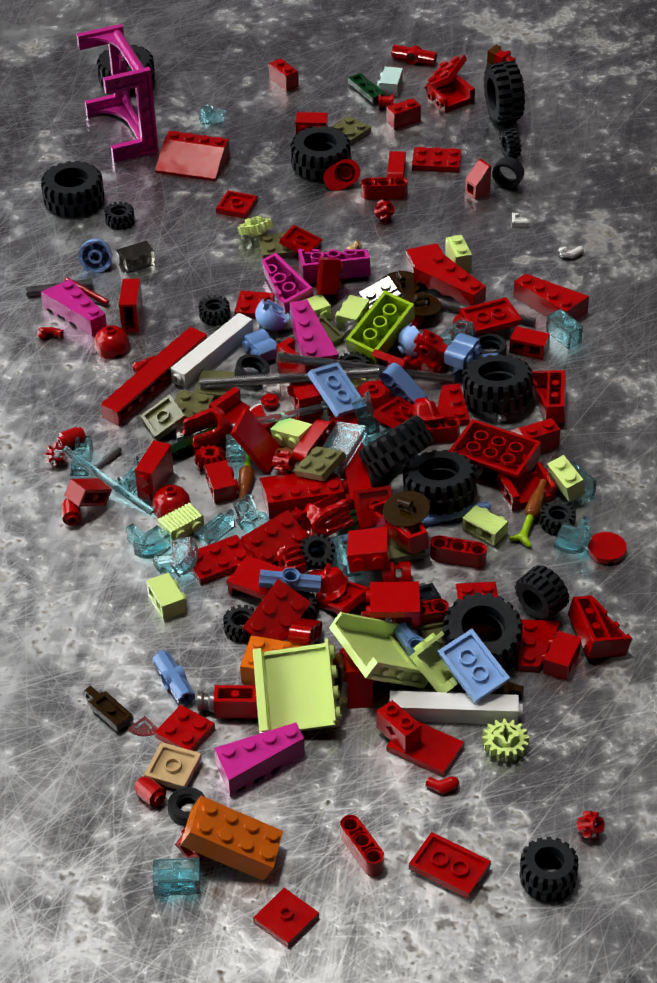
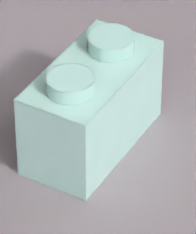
M385 66L384 71L380 73L377 87L385 93V96H391V94H394V97L398 96L403 82V68Z

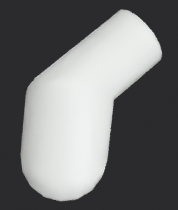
M562 246L559 248V255L562 258L573 259L583 254L584 249L582 246H578L573 250H568L567 246Z

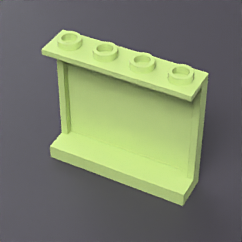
M340 612L329 627L366 679L424 688L429 682L394 638V629L398 626V623Z
M328 638L322 644L263 652L261 648L253 649L260 733L295 722L301 732L339 726V719H342L341 707L337 706V699L340 698L339 686H335V678H338L337 666L333 665L336 650L335 645H331Z

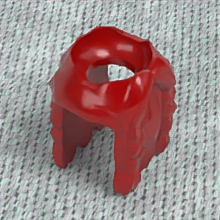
M212 407L184 419V430L182 433L185 437L213 426L215 428L193 437V453H196V450H200L201 446L206 447L207 444L210 446L224 444L230 437L232 425L225 417V411L221 408Z
M331 494L327 498L313 504L308 503L300 514L301 523L306 534H311L312 537L314 533H317L319 537L321 534H324L323 538H326L340 530L353 526L354 520L349 519L351 516L347 507L349 504L348 499H341L337 502V495Z

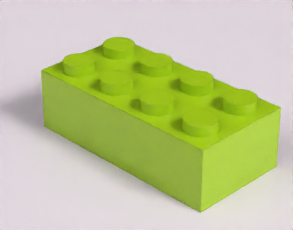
M384 290L347 336V352H353V354L359 352V355L363 353L364 357H368L371 364L378 365L380 361L372 356L373 350L376 349L388 353L398 340L400 331L415 318L414 304Z

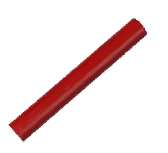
M72 280L87 296L108 306L110 300Z

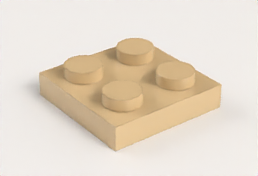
M161 742L144 776L152 778L160 785L178 790L187 787L202 759L201 753Z

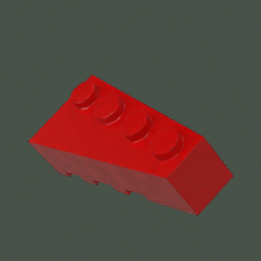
M439 250L413 267V282L417 284L423 283L426 285V288L430 290L436 289L441 292V295L445 297L451 296L454 298V301L466 306L477 305L486 301V286Z
M526 273L514 281L513 298L564 328L588 313V295Z

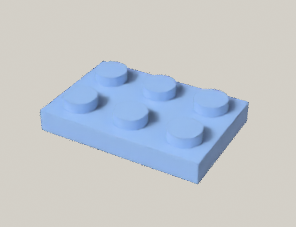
M338 362L315 368L308 372L307 375L336 418L364 410L367 406Z
M470 629L437 651L438 656L474 703H477L510 681L508 674L473 629Z

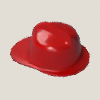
M344 159L330 166L325 171L323 180L328 189L339 191L355 183L360 177L361 170L356 161Z
M418 398L415 400V404L412 405V417L417 415L424 421L439 420L447 417L446 414L438 412L434 401H430L427 398Z
M327 563L325 569L317 574L321 575L320 593H316V597L319 602L323 603L331 602L341 597L346 590L348 577L343 574L340 568L332 567L330 563Z

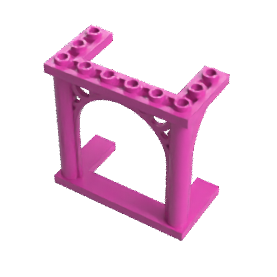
M122 24L77 33L79 50L108 44L112 75L103 77L104 92L106 95H112L85 101L86 115L91 117L108 113L119 116L129 124L137 138L136 140L111 145L113 161L116 162L159 151L151 69L149 67L144 68L125 38ZM127 63L131 67L132 71L128 72ZM133 88L136 89L138 113L131 103L130 89Z

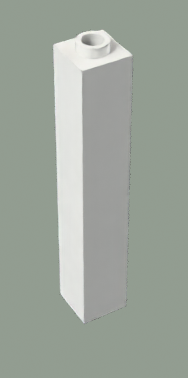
M241 313L236 314L171 367L172 382L187 388L200 377L202 369H210L243 342L244 335L253 332L252 319Z
M390 691V701L393 700L419 722L494 724L495 720L502 723L503 719H506L507 723L514 720V725H518V716L522 717L523 704H519L518 695L489 694L477 703H474L467 693Z

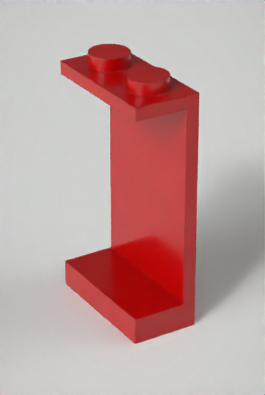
M233 387L209 404V408L219 407L225 411L224 415L231 422L232 429L242 410L251 408L241 401L240 389ZM279 414L272 420L266 417V420L259 422L272 436L270 429L282 419V416Z

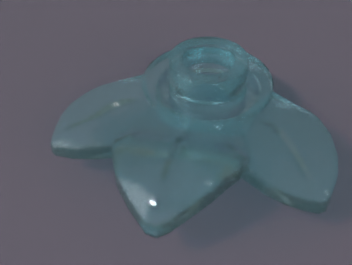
M204 105L199 111V121L204 125L210 122L213 125H220L224 122L222 115L226 114L227 111L222 108H213L211 105Z

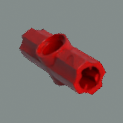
M394 44L391 57L406 60L412 65L422 63L435 66L437 53L422 50L417 45L406 47Z

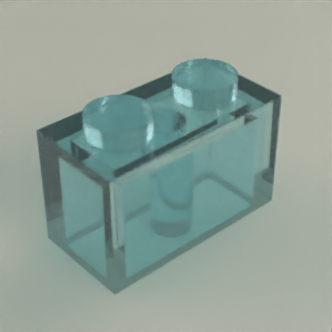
M562 309L547 315L546 332L550 333L554 339L568 350L582 343L583 326Z
M153 859L154 896H191L193 894H200V859Z

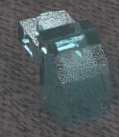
M458 320L440 335L443 338L442 343L450 345L459 333L475 337L474 323Z
M226 434L227 463L246 462V452L231 434Z
M246 494L232 502L238 516L236 522L246 534L269 521L266 512L258 511L251 494Z
M583 515L578 528L563 522L553 548L568 554L584 552L593 535L589 533L591 527L588 526L591 518Z
M133 523L126 527L127 540L134 546V554L140 558H156L171 549L170 535L158 525L146 533Z
M191 537L172 540V554L153 557V565L160 574L175 572L178 577L184 576L197 563L198 546Z

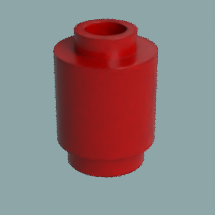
M73 427L60 432L57 441L59 446L65 445L64 449L68 450L83 444V441H86V434L82 427Z
M66 498L61 505L63 522L70 526L77 525L82 520L81 507H78Z
M140 777L134 785L136 795L151 807L159 806L165 801L166 790L152 778Z

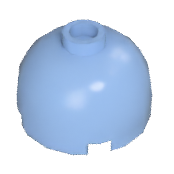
M94 238L89 239L82 245L78 258L85 270L100 273L108 269L112 262L113 254L107 242Z
M262 299L255 311L256 320L260 324L259 327L266 332L268 330L280 331L291 319L290 314L287 313L285 315L282 312L284 308L268 299L266 302Z
M412 323L400 331L398 335L400 346L397 349L402 356L406 354L410 355L412 359H416L420 355L413 351L415 346L413 341L416 335L421 333L414 325L412 326Z

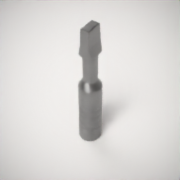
M116 446L97 465H94L89 470L90 474L93 475L100 467L109 463L122 452V449Z

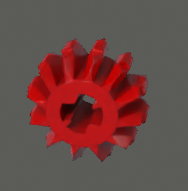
M207 444L206 447L201 446L200 450H196L194 458L196 467H198L199 471L204 472L205 464L227 460L225 451H223L222 447H217L216 444L213 446Z
M288 544L279 548V551H277L278 566L284 569L295 568L299 573L304 574L306 571L305 556H303L299 546Z

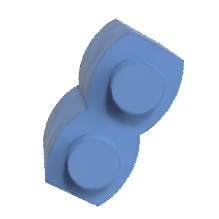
M264 329L243 336L244 341L242 345L246 352L258 355L267 362L276 359L277 343L270 338Z
M459 333L444 353V364L464 370L473 361V358L479 355L481 351L480 339Z

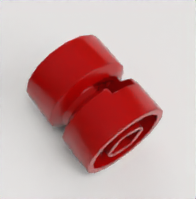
M410 561L399 562L397 565L394 562H390V568L382 569V582L411 581ZM396 572H401V577L396 578Z

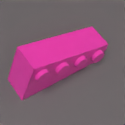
M298 249L300 272L302 278L309 284H313L317 280L319 256L340 259V263H343L342 273H339L338 279L347 280L354 277L363 278L371 276L370 256L367 249H345L344 252L336 249H330L329 252H319V249H312V252H304V249Z
M277 253L262 260L264 275L279 305L284 308L283 312L285 315L287 313L290 314V302L301 301L314 296L313 288Z
M71 279L41 291L44 309H50L54 315L64 317L66 322L76 324L78 329L90 336H95L101 328L107 326L105 313Z
M309 301L290 302V318L299 354L338 360L339 354Z
M296 722L214 748L216 766L229 796L236 794V790L243 786L248 787L252 785L253 781L262 775L266 777L271 774V771L278 766L282 768L305 755L304 737Z

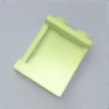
M441 631L437 635L434 633L430 634L424 641L413 648L416 652L409 657L437 692L447 693L459 682L437 654V651L443 648L438 641L444 635Z

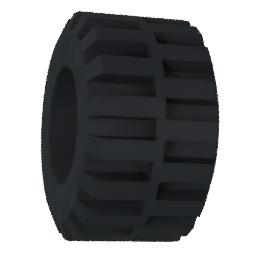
M536 565L516 581L515 593L518 601L530 615L538 620H551L569 603L570 596L563 580H561L557 573H554L553 570L548 569L546 566Z
M541 837L537 838V842L532 840L529 842V846H525L523 849L519 878H521L522 886H525V890L528 893L532 892L533 897L537 898L540 896L541 900L546 901V898H551V901H555L557 897L560 899L564 898L566 893L570 894L572 889L575 888L579 859L578 855H575L576 851L574 848H569L570 844L567 842L562 843L559 838L553 840L551 837H546V839ZM552 866L557 868L558 870L549 872L544 871L539 867Z

